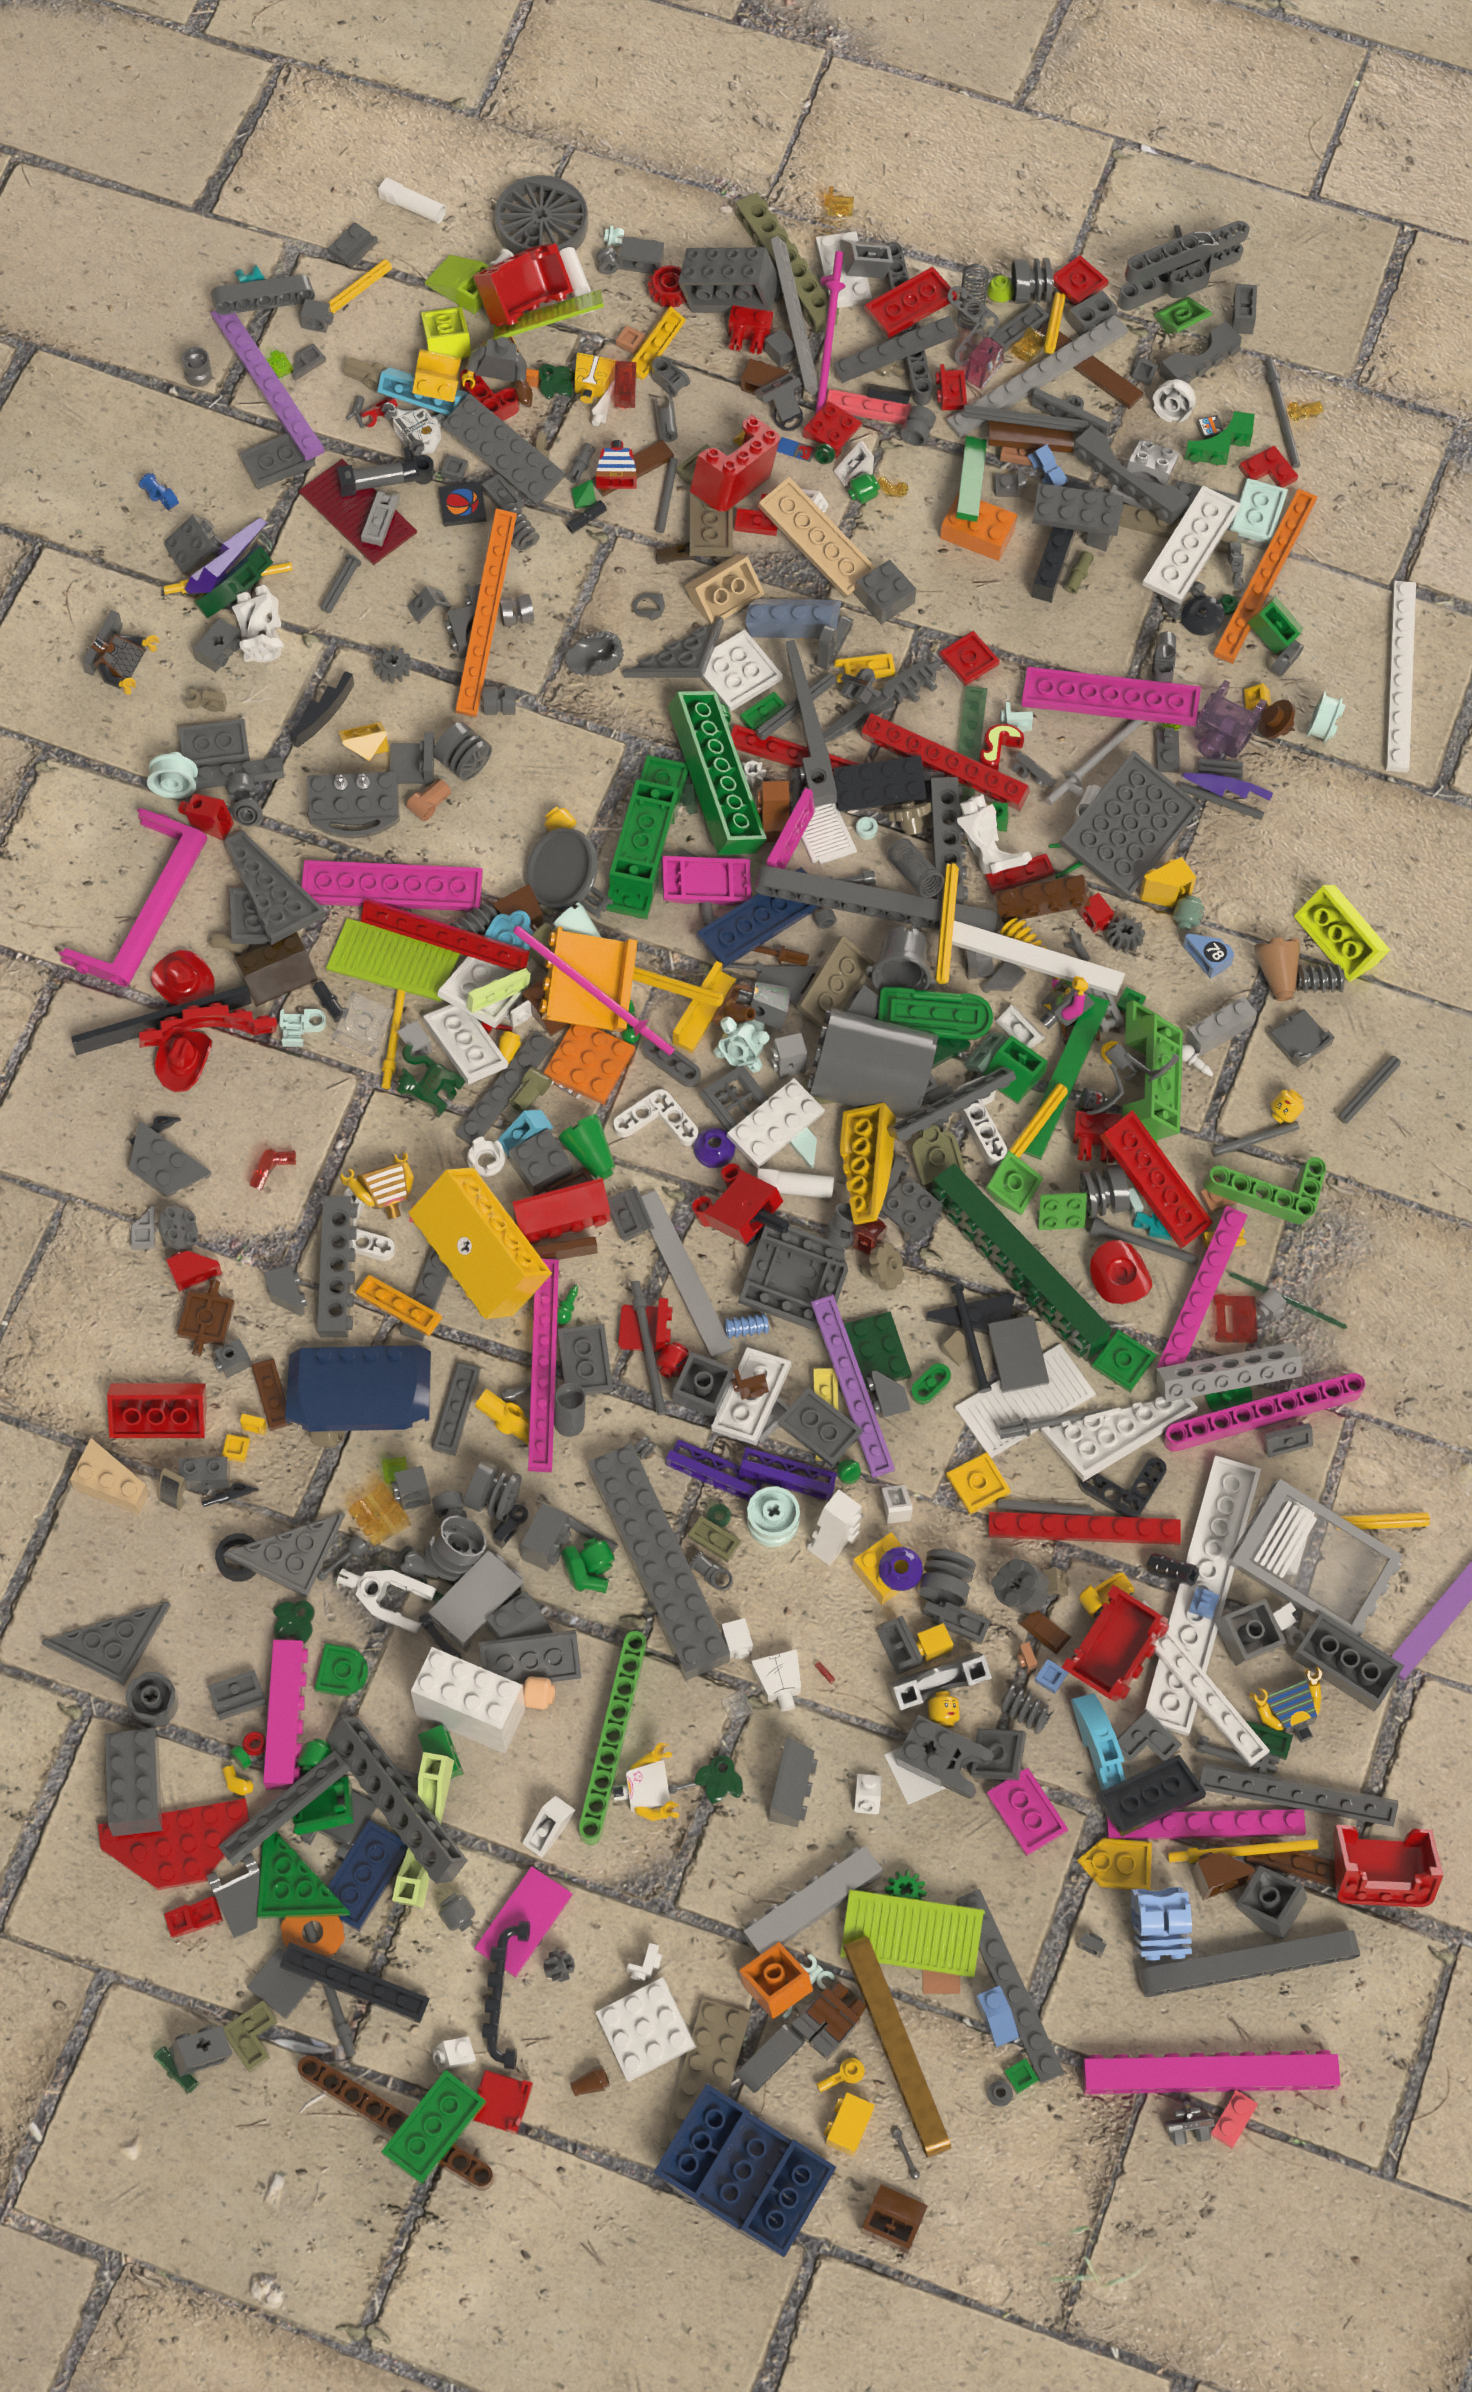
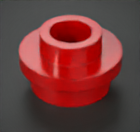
M256 1731L248 1733L242 1742L244 1751L250 1756L263 1754L266 1750V1737ZM253 1741L260 1743L257 1748L251 1747Z

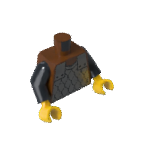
M118 634L113 635L106 642L96 636L89 647L99 653L94 661V665L98 668L103 682L118 689L123 688V692L126 695H130L131 688L128 686L136 688V682L131 676L146 651L144 647L147 646L149 651L155 652L157 646L151 645V643L160 642L159 638L155 635H151L146 639L140 636Z

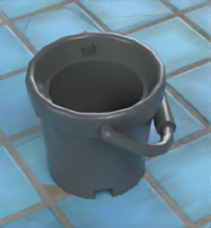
M905 926L895 927L886 932L879 958L873 964V967L868 966L865 970V975L872 979V983L879 992L885 987L926 991L936 984V980L931 978L930 968L927 964V940L925 936L915 928L912 931L905 930Z

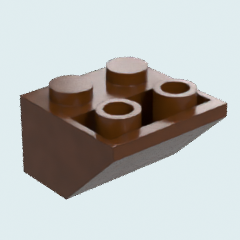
M881 2184L864 2221L861 2233L908 2254L928 2205Z

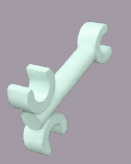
M809 1954L807 1959L812 1963V1966L805 1968L801 1963L800 1965L809 1973L811 1984L813 1985L816 1981L818 1989L824 1991L826 1986L822 1984L821 1980L828 1978L834 1982L835 1977L831 1972L824 1971L817 1965L816 1958ZM792 2006L784 2013V2019L791 2016Z

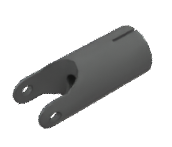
M669 395L670 405L664 409H659L657 398H655L659 439L664 442H672L678 437L674 402L671 395Z

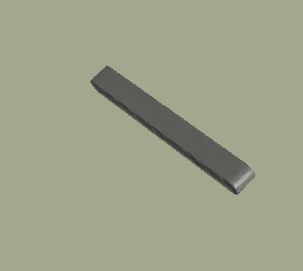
M897 242L886 244L890 246L893 264L886 275L889 291L909 280L903 249ZM919 322L899 332L898 335L900 336L920 328ZM923 350L904 358L909 386L912 391V399L915 404L920 406L930 403L932 395V381L926 353Z
M1347 1930L1148 1967L1139 1970L1138 1973L1144 1997H1154L1358 1958L1361 1954L1355 1931Z

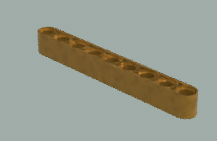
M868 1936L843 1944L851 1970L926 2157L929 2158L950 2150V2140Z

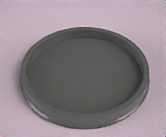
M559 828L545 834L534 846L527 863V883L530 884L537 901L554 910L568 909L571 906H575L576 903H580L589 894L596 880L598 858L595 847L584 833L575 829Z

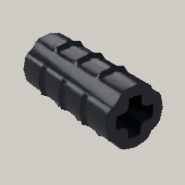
M1153 1553L1147 1562L1149 1574L1168 1579L1169 1581H1175L1179 1584L1193 1586L1199 1576V1568L1196 1565L1177 1560L1176 1558H1170L1166 1555Z

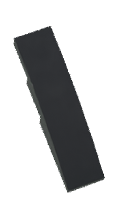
M345 671L336 688L327 686L319 703L310 700L292 735L295 747L299 748L312 738L339 710L354 687L352 673Z

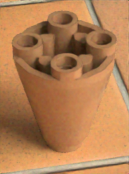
M1282 937L1270 939L1269 944L1260 943L1254 945L1255 955L1273 996L1276 997V1001L1293 999V993L1296 991L1300 955L1299 939L1293 938L1283 941Z

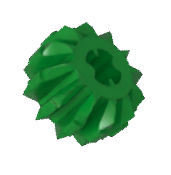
M909 1870L905 1871L903 1877L899 1871L895 1872L896 1879L889 1877L887 1882L890 1886H885L884 1892L891 1896L922 1900L920 1897H926L927 1891L922 1889L925 1886V1881L916 1882L919 1874L916 1873L911 1878L909 1877ZM910 1889L909 1893L901 1894V1890Z

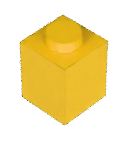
M944 1623L920 1632L916 1637V1645L925 1663L948 1654L953 1650L954 1644Z

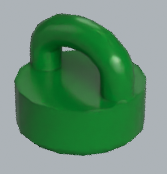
M847 1459L839 1464L837 1476L842 1483L854 1484L860 1478L861 1468L858 1462Z

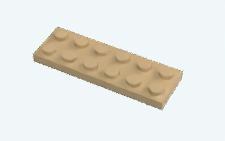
M790 477L758 503L757 506L845 598L855 591L858 579L876 568Z

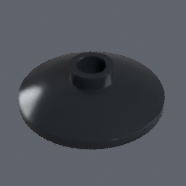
M1198 596L1186 603L1182 610L1181 618L1186 630L1195 635L1205 636L1214 633L1221 627L1224 622L1225 612L1222 604L1217 599L1211 596ZM1202 610L1206 611L1204 614H1199Z

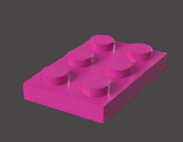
M1029 1768L1020 1772L1019 1781L1006 1780L986 1793V1796L1026 1857L1068 1832L1067 1826Z

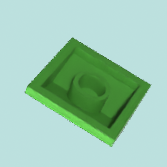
M1186 297L1155 313L1154 318L1167 334L1178 333L1211 316L1212 312L1190 297Z
M1007 1151V1154L1001 1160L985 1188L998 1204L1022 1215L1042 1182L1043 1177L1012 1152Z

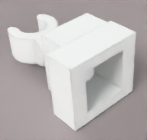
M1291 1602L1283 1604L1272 1611L1280 1630L1283 1631L1285 1629L1287 1643L1290 1646H1294L1293 1635L1297 1634L1299 1639L1302 1640L1305 1634L1293 1625L1297 1622L1292 1615L1296 1609Z

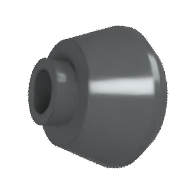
M243 798L236 802L232 809L234 819L243 826H254L262 819V809L254 798Z

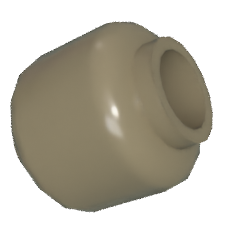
M307 1431L308 1437L311 1438L315 1446L326 1448L338 1446L343 1441L345 1431Z

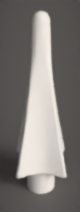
M616 381L611 382L605 394L591 410L593 413L591 423L594 426H599L600 422L604 424L606 422Z

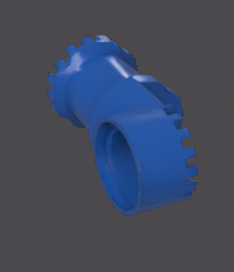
M147 473V476L144 475V478L142 477V480L138 482L139 487L145 489L149 494L151 501L160 500L167 510L179 504L174 492L170 488L166 489L163 485H160L153 473Z

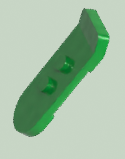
M885 987L880 992L878 1020L936 1034L938 1038L976 1040L983 1037L989 1031L993 1022V1011L990 1004L984 998L975 994Z

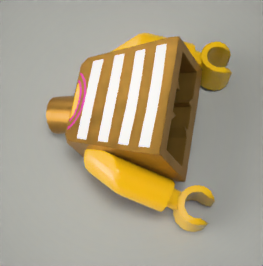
M403 1153L402 1160L398 1159L395 1154L393 1164L357 1175V1179H354V1171L352 1169H348L349 1178L344 1177L341 1173L340 1179L341 1183L348 1186L354 1195L366 1206L373 1209L384 1207L389 1220L401 1216L398 1202L408 1199L414 1175L407 1163L408 1155Z

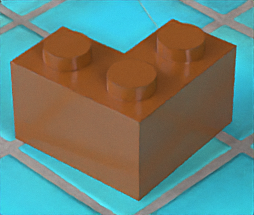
M789 781L762 782V790H757V812L759 815H762L761 823L767 838L765 842H777L789 819Z

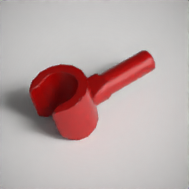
M483 1021L481 1023L488 1034H490L492 1029L512 1032L513 1029L511 1026L501 1024L493 1028Z

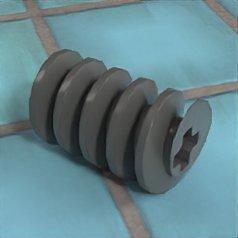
M510 503L501 508V510L517 513L512 537L514 547L517 550H526L534 546L540 539V535L535 533V528L531 526L530 521L526 520L522 510L516 508V503Z
M482 903L479 906L480 909L474 908L472 913H466L465 918H458V923L452 922L450 926L478 934L480 931L485 935V927L489 928L498 913L491 904Z
M1321 964L1316 965L1315 970L1312 965H1308L1306 970L1303 965L1298 966L1297 991L1302 987L1304 993H1307L1308 988L1311 987L1313 993H1316L1317 988L1320 987L1322 993H1325L1327 986H1329L1331 993H1334L1335 987L1338 986L1340 993H1343L1345 975L1344 969L1342 968L1341 970L1339 964L1334 965L1333 970L1330 964L1325 965L1324 970Z
M1013 1683L1001 1701V1712L1005 1713L1010 1709V1718L1019 1715V1724L1027 1720L1026 1728L1030 1729L1035 1725L1034 1733L1039 1734L1051 1719L1054 1711L1048 1714L1049 1705L1047 1704L1039 1708L1040 1699L1031 1703L1032 1694L1024 1698V1689L1014 1692L1016 1684Z

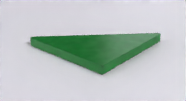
M277 1830L263 1841L257 1917L259 1919L350 1916V1911Z

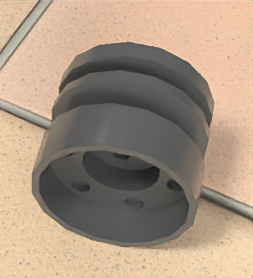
M1048 257L1042 259L1041 266L1039 258H1035L1032 268H1030L1027 258L1013 259L1011 282L1015 289L1013 296L1015 304L1029 303L1031 293H1033L1036 303H1040L1041 293L1044 302L1051 301L1054 277Z
M457 722L449 727L439 738L433 755L445 767H450V771L459 779L468 781L475 777L486 765L492 753V746L479 735L476 736L475 731L464 722Z
M1120 1164L1103 1167L1102 1178L1096 1168L1091 1169L1090 1173L1088 1170L1080 1171L1079 1193L1087 1192L1086 1215L1088 1218L1096 1217L1097 1212L1100 1216H1104L1107 1204L1112 1214L1129 1211V1189L1124 1170Z
M482 1460L470 1481L464 1505L467 1508L481 1512L486 1504H488V1516L493 1517L497 1512L496 1519L504 1521L518 1499L522 1475L514 1473L511 1476V1470L505 1469L501 1476L498 1477L499 1466Z
M458 1515L449 1516L443 1520L436 1533L426 1544L423 1550L424 1560L428 1568L437 1576L450 1581L460 1580L484 1552L487 1545L486 1537L482 1529L470 1519Z
M932 1549L928 1551L926 1556L927 1562L924 1564L926 1573L921 1576L918 1594L936 1604L949 1602L958 1607L966 1605L970 1586L967 1583L972 1582V1573H974L976 1567L974 1560L951 1550Z

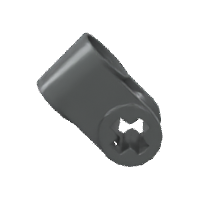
M661 356L653 360L652 380L671 397H676L680 389L690 384L688 375L676 367L668 358Z

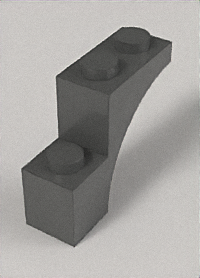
M480 584L467 587V596L464 597L466 607L447 611L448 620H445L447 633H452L453 638L450 639L452 649L458 652L459 658H464L467 654V639L472 629Z

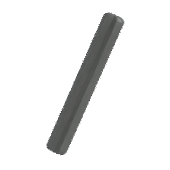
M1394 1055L1391 1056L1342 1109L1338 1119L1347 1124L1401 1064L1400 1059Z

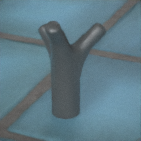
M357 396L353 410L346 419L350 420L353 416H356L360 427L364 428L360 413L362 412L365 399L362 396Z
M1070 928L1069 931L1073 944L1065 943L1064 947L1075 950L1081 960H1090V956L1081 941L1082 935L1078 934L1076 936L1074 929Z

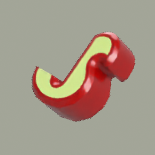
M995 724L988 728L984 736L983 749L980 751L979 763L998 771L1001 746L1023 748V732L1018 727L1010 724Z

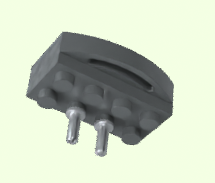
M396 771L307 776L309 820L314 828L326 834L341 838H364L382 833L400 821L399 787ZM371 822H380L378 826L359 831L338 830L329 826L330 824L363 825Z

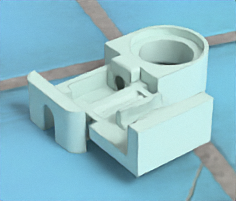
M284 1009L280 1011L283 1047H303L304 1040L301 1039V1034H304V1032H320L326 1027L325 1014L319 1009H304V1014H285ZM318 1016L322 1018V1022L319 1025H312L309 1022L310 1019Z

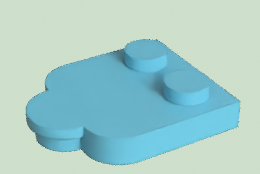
M518 910L510 916L506 914L497 915L484 936L529 950L530 946L516 936L513 929L516 926H520L530 935L534 932L530 928L531 920L529 915L524 911Z

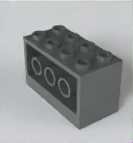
M766 247L686 248L679 285L692 313H731L732 305L772 311L779 277Z

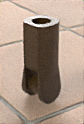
M690 542L655 549L658 564L687 561L696 557L690 556Z

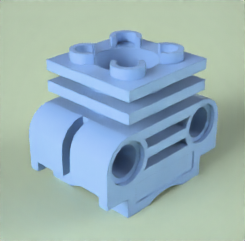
M1168 1887L1160 1891L1131 1889L1133 1929L1138 1933L1134 1935V1940L1139 1944L1135 1945V1950L1141 1957H1145V1960H1159L1161 1955H1171V1959L1185 1958V1954H1192V1948L1187 1945L1191 1944V1938L1187 1933L1192 1932L1191 1904L1189 1903L1188 1892L1184 1891L1182 1887Z

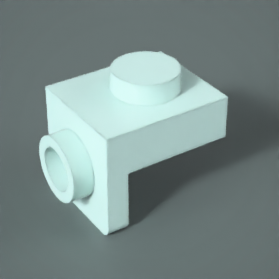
M1005 702L1004 710L1000 711L1001 723L1014 725L1022 732L1032 730L1033 712H1011L1010 702Z

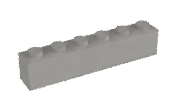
M866 1846L861 1849L858 1847L852 1849L846 1854L847 1859L840 1864L838 1861L832 1863L826 1868L827 1873L820 1878L817 1875L806 1882L805 1885L807 1887L800 1892L794 1890L786 1896V1902L780 1906L777 1904L771 1906L766 1910V1916L759 1921L755 1918L745 1925L746 1930L743 1931V1937L757 1957L778 1942L782 1945L786 1944L844 1903L849 1898L848 1891L850 1889L860 1891L882 1876L883 1869Z

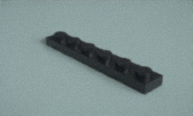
M289 1942L279 1968L419 2024L430 2000L426 1996Z

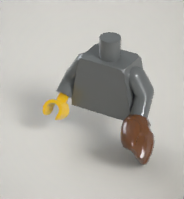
M499 337L497 340L488 339L484 346H480L471 352L466 368L468 372L462 376L463 386L466 380H472L470 383L471 389L475 386L474 372L477 376L515 382L517 396L521 404L526 405L528 408L532 406L533 392L526 380L527 363L522 354L517 352V345L515 343H509L506 337Z

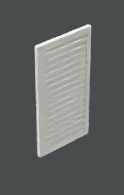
M1061 1344L1043 1354L1049 1384L1003 1393L1000 1380L991 1385V1391L977 1393L955 1406V1411H957L985 1452H988L991 1458L1027 1437L1026 1435L1000 1439L997 1432L998 1425L1022 1421L1023 1418H1027L1029 1423L1058 1418L1096 1395ZM1041 1428L1031 1430V1434Z

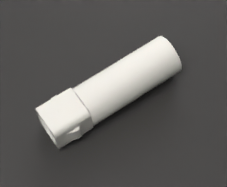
M387 177L378 188L379 199L395 206L398 205L439 224L446 214V205L410 190Z
M568 247L560 250L561 258L573 288V292H571L572 297L590 293L589 284L575 249Z
M758 1168L757 1178L777 1187L781 1194L832 1199L834 1177Z

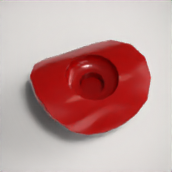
M179 950L168 954L153 968L150 976L153 987L174 1006L214 994L215 978L211 969L203 959L190 950Z
M186 1031L171 1038L163 1046H159L155 1056L154 1068L155 1075L163 1087L173 1092H184L194 1086L203 1071L212 1047V1040L206 1034Z
M1121 1240L1107 1241L1097 1248L1091 1258L1090 1273L1093 1284L1101 1298L1108 1303L1123 1305L1136 1302L1147 1296L1153 1287L1151 1276L1138 1251L1129 1243Z

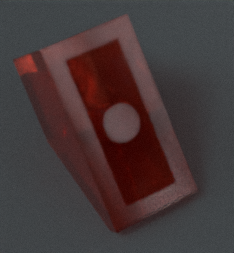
M615 361L614 407L624 409L635 408L637 362Z
M880 1219L858 1224L855 1229L853 1248L870 1256L871 1249L876 1248L877 1244L882 1243L886 1237L887 1226Z

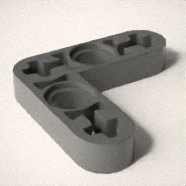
M955 286L948 292L947 298L949 303L976 324L954 354L955 362L958 365L966 366L972 362L999 326V318L964 288ZM953 291L956 293L961 291L962 294L960 296L964 300L967 297L971 299L965 304L964 309L960 307L963 304L960 300H952L953 295L951 293ZM975 303L979 306V313L977 315H970L968 313L967 307L969 304ZM991 317H993L995 319L993 321L995 326L988 327L986 332H988L989 335L986 336L985 333L977 329V327L980 325L981 328H983L986 325V321L984 319H990ZM979 333L982 336L983 341L980 345L972 344L971 336L973 334ZM967 342L971 348L976 349V352L973 353L971 350L967 355L969 360L961 362L958 353L960 351L962 353L965 352L968 347L964 346V344Z
M843 615L837 624V629L828 625L824 627L819 638L818 667L827 671L830 669L852 629L854 619Z

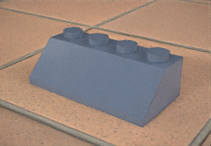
M756 599L749 604L745 623L751 637L819 639L826 625L837 629L841 600Z

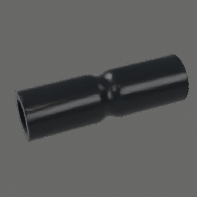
M599 500L583 513L568 521L566 527L569 532L574 534L587 525L589 521H593L606 512L605 504Z

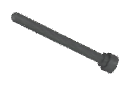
M1097 1217L1094 1219L1089 1234L1095 1237L1107 1235L1191 1264H1197L1199 1260L1196 1255L1109 1227L1107 1223H1104L1103 1219Z

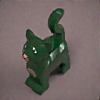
M407 1044L402 1050L403 1059L412 1065L424 1063L427 1070L421 1081L417 1082L403 1068L401 1070L402 1075L398 1076L399 1079L396 1083L395 1091L398 1095L412 1096L418 1103L433 1108L435 1116L439 1118L447 1108V1104L437 1095L440 1090L444 1091L447 1094V1099L452 1101L457 1095L455 1088L460 1090L466 1082L460 1075L446 1069L441 1064L435 1063L431 1057L425 1054L412 1056L413 1045Z

